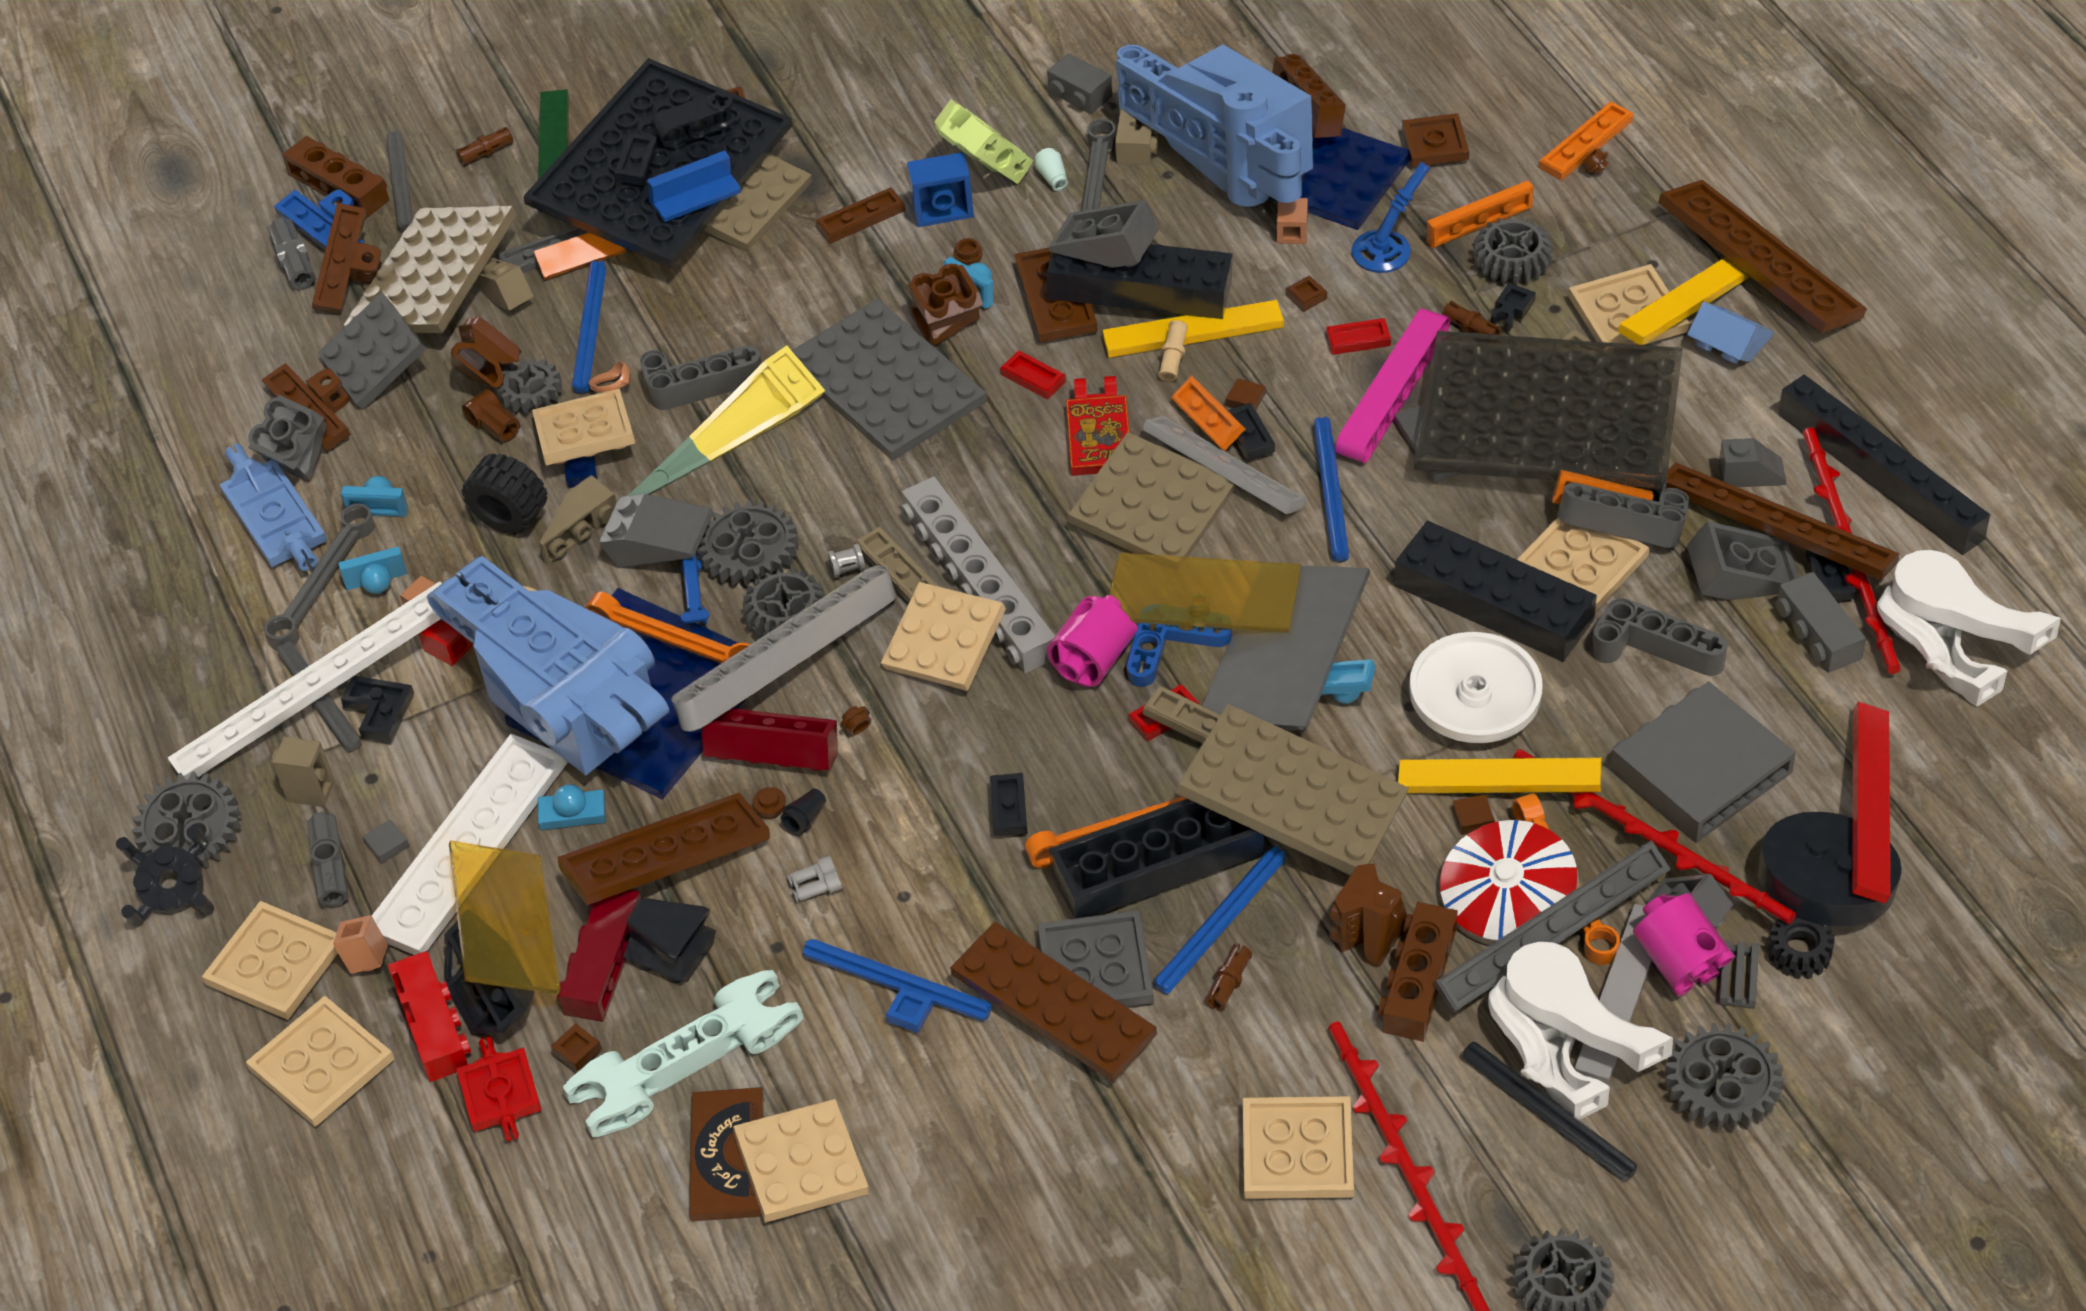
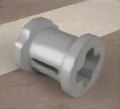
M858 543L853 544V548L835 553L833 550L828 551V558L834 578H839L840 574L857 569L860 571L866 570Z

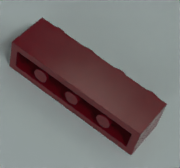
M731 708L701 728L703 756L716 757L719 760L734 759L747 761L752 764L768 763L777 764L781 767L794 766L821 771L830 770L838 755L837 720Z
M628 890L589 905V918L586 925H582L579 930V944L576 952H572L568 959V973L565 980L560 981L557 988V1000L560 1001L565 1016L604 1022L627 958L623 957L630 938L627 919L641 900L639 891Z

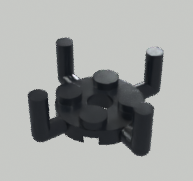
M192 825L186 831L187 836L193 841L186 850L179 847L162 845L146 855L137 849L126 837H121L116 841V847L128 859L138 865L133 878V885L143 903L137 910L132 905H125L121 910L122 916L133 926H141L153 911L168 914L169 912H180L194 906L205 915L213 913L214 905L202 894L204 883L202 881V868L196 859L207 846L208 838L197 826ZM168 873H176L178 876L176 884L171 888H163L161 885L162 878Z

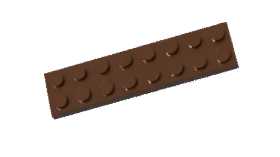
M1699 180L1660 194L1658 203L1667 209L1671 215L1677 217L1691 231L1707 241L1711 247L1716 248L1730 262L1746 272L1751 279L1766 288L1770 294L1780 299L1794 313L1810 323L1814 329L1824 333L1864 318L1867 310L1865 306L1704 180Z

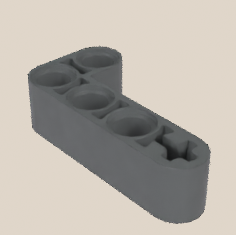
M749 345L671 367L666 355L659 350L647 351L640 358L646 390L652 405L659 410H667L735 391L762 364L760 351L756 347Z
M1569 483L1564 487L1557 515L1561 521L1569 525L1670 548L1677 546L1687 517L1689 497L1682 490L1666 488L1662 490L1659 501L1656 502L1580 483Z
M1617 598L1608 604L1594 627L1592 656L1599 662L1612 663L1619 659L1628 645L1703 675L1715 676L1724 670L1728 644L1727 640L1718 633L1629 599Z

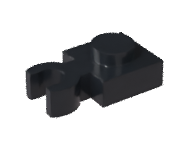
M1508 283L1495 301V310L1491 313V323L1496 324L1499 320H1505V330H1511L1514 325V317L1523 319L1535 302L1536 292Z

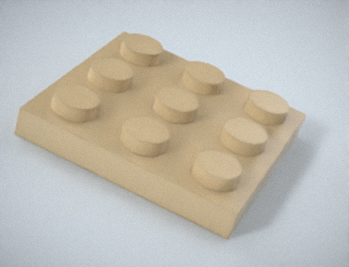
M1652 264L1570 287L1568 297L1598 345L1610 354L1640 346L1618 332L1619 324L1669 293V290ZM1685 318L1646 344L1689 332V321Z
M620 388L532 410L546 465L562 464L570 459L583 456L591 457L599 452L611 449L619 450L627 445L635 444Z
M1557 518L1517 560L1596 594V612L1649 556L1650 547L1636 540L1569 525Z
M919 582L881 664L886 670L968 691L1006 608L999 601Z
M260 901L202 975V979L207 986L289 1020L337 956L338 952L333 945L337 932Z
M324 996L245 1063L256 1077L316 1127L394 1060V1056L391 1050Z
M1350 1096L1243 1098L1245 1199L1354 1197Z
M836 1099L733 1126V1135L764 1222L868 1195L869 1186Z

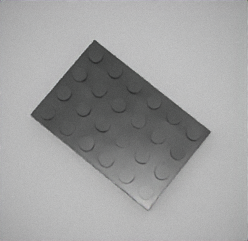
M878 298L791 350L825 389L821 397L892 461L988 401L987 393Z

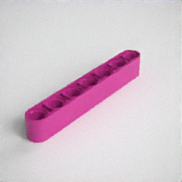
M1423 308L1418 310L1341 430L1335 445L1336 454L1367 463L1392 424L1394 414L1399 413L1446 338L1450 327V317Z

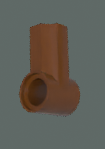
M485 389L462 405V412L472 426L476 428L479 426L484 427L500 441H511L516 437L518 430L521 428L519 420L501 406L498 398L489 389Z

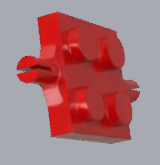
M486 1037L488 1049L484 1039L481 1038L478 1044L483 1057L474 1063L456 1068L473 1131L475 1132L494 1125H502L504 1139L512 1141L509 1131L511 1129L514 1140L519 1137V1132L515 1120L542 1111L525 1049L523 1047L507 1053H496L493 1038Z

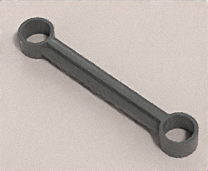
M1107 119L1094 120L1087 127L1088 144L1091 147L1082 211L1100 208L1108 149H1111L1116 142L1115 124ZM1101 133L1108 134L1105 136H1096L1097 134Z
M352 504L342 511L340 516L343 525L342 529L283 615H276L265 623L264 632L272 649L277 650V647L286 641L292 642L294 646L299 641L297 626L338 567V562L343 560L356 539L364 538L372 533L375 523L368 506ZM365 518L361 523L350 524L355 519ZM290 629L285 635L273 636L279 630Z

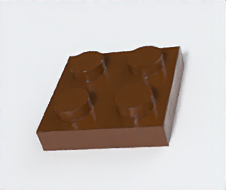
M1458 113L1402 120V131L1412 167H1417L1421 161L1427 165L1469 160V149Z

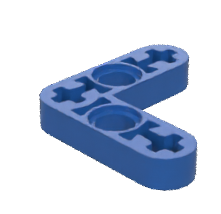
M1162 606L1146 608L1141 614L1138 631L1135 634L1127 661V678L1129 682L1137 687H1145L1154 682L1166 640L1211 647L1226 646L1232 638V623L1230 619L1217 614ZM1154 620H1158L1155 631L1151 630V624ZM1185 622H1189L1195 625V627L1189 631H1184L1178 628L1180 624ZM1201 626H1205L1204 632H1201ZM1145 642H1153L1157 645L1153 650H1143L1140 648ZM1141 661L1146 662V669L1142 673H1137L1141 669Z

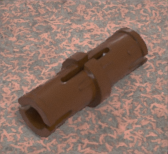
M505 126L490 135H481L477 137L476 141L456 149V155L460 163L465 166L483 156H491L492 152L514 143L511 132Z
M1449 301L1443 309L1442 315L1450 317V322L1457 324L1467 334L1477 335L1490 344H1494V341L1496 342L1501 335L1502 328L1482 318L1481 314L1477 311L1467 310L1454 301Z
M1240 944L1232 945L1223 966L1217 968L1215 972L1216 980L1204 999L1205 1004L1209 1008L1214 1010L1217 1003H1219L1217 1011L1225 1010L1233 990L1241 985V975L1252 958L1251 950L1244 945L1239 953L1237 951L1240 948Z

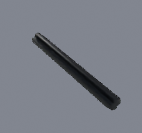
M1471 1042L1465 1048L1463 1058L1611 1172L1623 1181H1628L1634 1176L1637 1171V1164L1496 1056L1477 1042Z

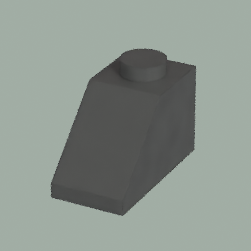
M1754 438L1722 440L1719 458L1721 481L1735 487L1786 485L1783 461L1776 453Z
M1711 874L1666 878L1646 901L1649 903L1663 894L1667 896H1680L1690 893L1715 928L1725 921V915L1733 906V903Z

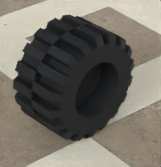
M492 453L484 456L463 484V489L461 490L464 496L463 500L469 506L468 509L480 521L500 532L514 535L524 533L529 528L548 499L546 496L548 494L547 489L544 487L543 481L537 477L533 470L528 468L523 462L499 453L498 455Z

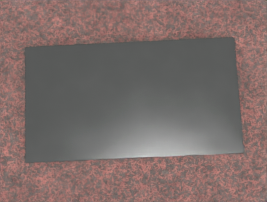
M1263 564L1202 706L1221 715L1226 705L1230 704L1282 729L1307 731L1370 575L1369 568Z

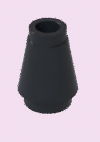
M813 788L785 806L780 817L784 828L796 835L801 832H807L826 803L825 795L820 790Z

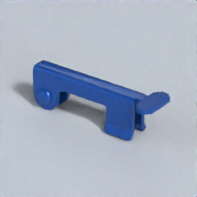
M696 553L694 558L682 559L680 569L684 573L687 611L681 615V621L685 624L687 623V626H692L693 622L700 621L705 625L710 617L709 611L702 605L699 584V570L702 568V563L697 559Z

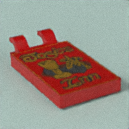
M1116 376L1104 377L1105 393L1087 395L1086 378L1074 379L1075 399L1066 400L1072 476L1098 474L1127 432H1130L1127 396H1117Z

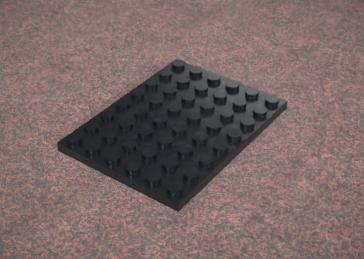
M648 58L523 196L524 204L672 268L732 197L664 222L649 202L647 180L725 150L730 157L731 175L741 187L790 130L792 118ZM719 91L729 93L732 96L733 105L731 112L734 115V124L728 129L719 130L702 138L693 139L676 147L669 148L662 144L651 125V119L661 110L670 109ZM629 133L657 137L658 146L644 185L615 181V170Z

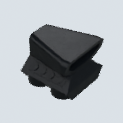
M642 898L627 919L630 938L623 957L632 960L635 967L639 970H655L662 973L664 979L670 983L688 982L714 944L716 930L704 925L710 914V909L699 905Z

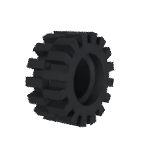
M1795 916L1791 924L1778 919L1775 926L1772 927L1768 946L1770 961L1774 960L1773 966L1777 970L1783 966L1782 974L1786 976L1789 975L1790 971L1795 972V979H1800L1801 973H1805L1806 979L1812 978L1813 972L1819 976L1823 973L1824 968H1828L1832 959L1835 941L1834 934L1831 935L1832 928L1829 925L1824 927L1823 924L1814 923ZM1804 939L1812 943L1815 948L1808 952L1797 951L1788 945V941Z

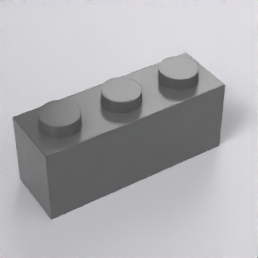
M1814 572L1779 585L1778 598L1776 600L1778 613L1781 617L1788 620L1797 638L1806 643L1811 650L1814 660L1821 663L1828 673L1863 658L1866 637Z

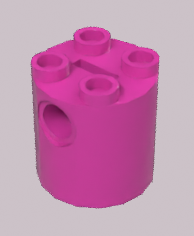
M1106 595L1104 598L1088 596L1080 601L1047 647V656L1053 667L1066 680L1081 686L1094 687L1101 683L1138 631V627L1121 609V603L1111 595Z
M1690 893L1680 896H1667L1663 894L1651 900L1642 909L1646 917L1633 930L1634 936L1677 997L1689 992L1697 981L1705 985L1715 979L1720 974L1716 968L1724 967L1735 958V955Z

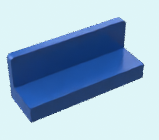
M725 150L647 180L649 202L664 222L741 193V187L731 175L730 157Z

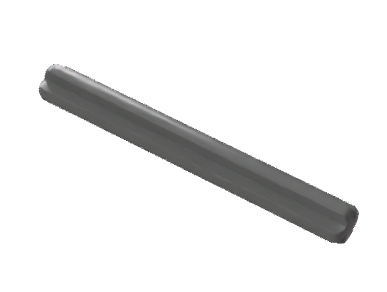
M396 130L395 132H388L386 136L397 224L399 230L404 232L409 224L412 223L413 214L403 138L401 132Z
M286 641L277 647L279 657L293 676L308 667V664L292 642ZM328 693L313 702V705L345 750L352 752L355 748L361 746L359 735Z

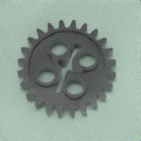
M748 500L746 506L741 507L738 502H735V509L730 510L724 506V514L720 515L715 512L712 514L714 521H709L698 546L700 561L703 563V568L709 569L712 577L719 574L721 582L730 577L732 585H736L739 579H743L745 586H748L750 579H761L762 576H765V573L772 575V572H777V569L783 573L782 564L791 565V556H797L796 547L799 546L796 525H793L791 516L786 517L784 509L776 512L775 504L764 508L763 501H760L757 506H752L751 500Z
M193 771L188 780H185L182 773H178L177 782L174 783L167 777L165 778L166 786L164 788L156 784L154 785V790L156 791L154 796L150 794L143 795L148 802L147 805H137L141 815L135 816L132 819L137 826L132 829L133 834L137 838L135 843L146 855L162 845L179 847L186 850L193 842L187 836L186 831L188 827L195 825L208 838L207 846L196 859L205 868H208V859L210 857L217 861L221 860L218 854L220 849L230 851L226 843L227 840H237L233 829L241 828V824L237 819L241 816V812L237 807L239 803L227 785L223 786L219 778L212 781L208 773H205L200 780ZM174 805H178L175 809L169 810ZM210 805L208 809L201 811L203 807ZM169 834H173V835H172L170 838H168L167 840H163V839H164L166 836H168Z
M1712 1023L1711 1032H1706L1703 1027L1698 1026L1696 1037L1686 1032L1684 1042L1679 1040L1675 1042L1674 1051H1672V1056L1668 1057V1063H1666L1665 1087L1671 1089L1670 1100L1679 1099L1678 1110L1683 1111L1689 1108L1690 1120L1698 1116L1703 1117L1702 1126L1704 1127L1712 1120L1716 1121L1717 1130L1722 1129L1724 1122H1729L1730 1127L1735 1131L1738 1121H1742L1749 1128L1751 1127L1752 1116L1762 1122L1765 1111L1772 1113L1775 1102L1780 1100L1784 1078L1781 1077L1783 1065L1777 1064L1778 1053H1768L1769 1042L1757 1044L1758 1033L1751 1035L1749 1038L1746 1037L1745 1027L1743 1026L1737 1033L1732 1032L1730 1023H1727L1724 1031H1719L1715 1023ZM1738 1056H1741L1737 1061H1735V1062L1733 1063V1061H1734ZM1694 1077H1700L1704 1080H1697ZM1714 1091L1710 1097H1707V1095ZM1725 1096H1729V1097H1732V1098H1734V1099L1731 1100V1099H1726V1098H1724V1097H1725Z

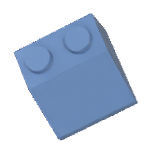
M1703 302L1687 335L1696 339L1695 345L1710 352L1714 347L1722 351L1720 357L1738 364L1739 360L1750 362L1770 340L1774 331L1726 308Z

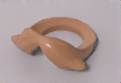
M617 362L610 371L591 378L589 381L590 389L597 392H607L626 386L630 383L631 379L630 369L624 362ZM619 378L618 381L610 385L596 386L601 382Z

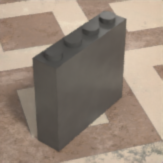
M1708 681L1700 688H1694L1689 691L1685 698L1676 705H1670L1665 708L1661 715L1652 722L1644 723L1634 735L1626 740H1620L1612 749L1610 770L1697 843L1793 772L1796 752Z

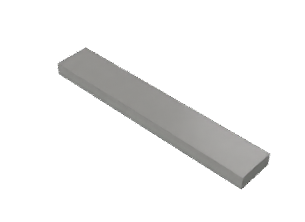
M1160 416L1145 420L1142 430L1215 473L1222 475L1225 479L1283 513L1288 514L1304 508L1306 502L1304 497L1169 418Z
M1638 904L1633 906L1599 1000L1611 1013L1630 1023L1652 964V960L1633 934L1634 928L1646 917L1642 911L1644 906ZM1583 1043L1574 1069L1584 1076L1598 1079L1609 1085L1618 1057Z

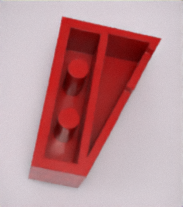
M426 950L388 964L429 1082L457 1073L456 1068L468 1065L465 1055L471 1053V1049L465 1033L457 1034L456 1028L462 1026L455 1006L448 1009L446 1002L452 1000L446 981H438L428 951Z

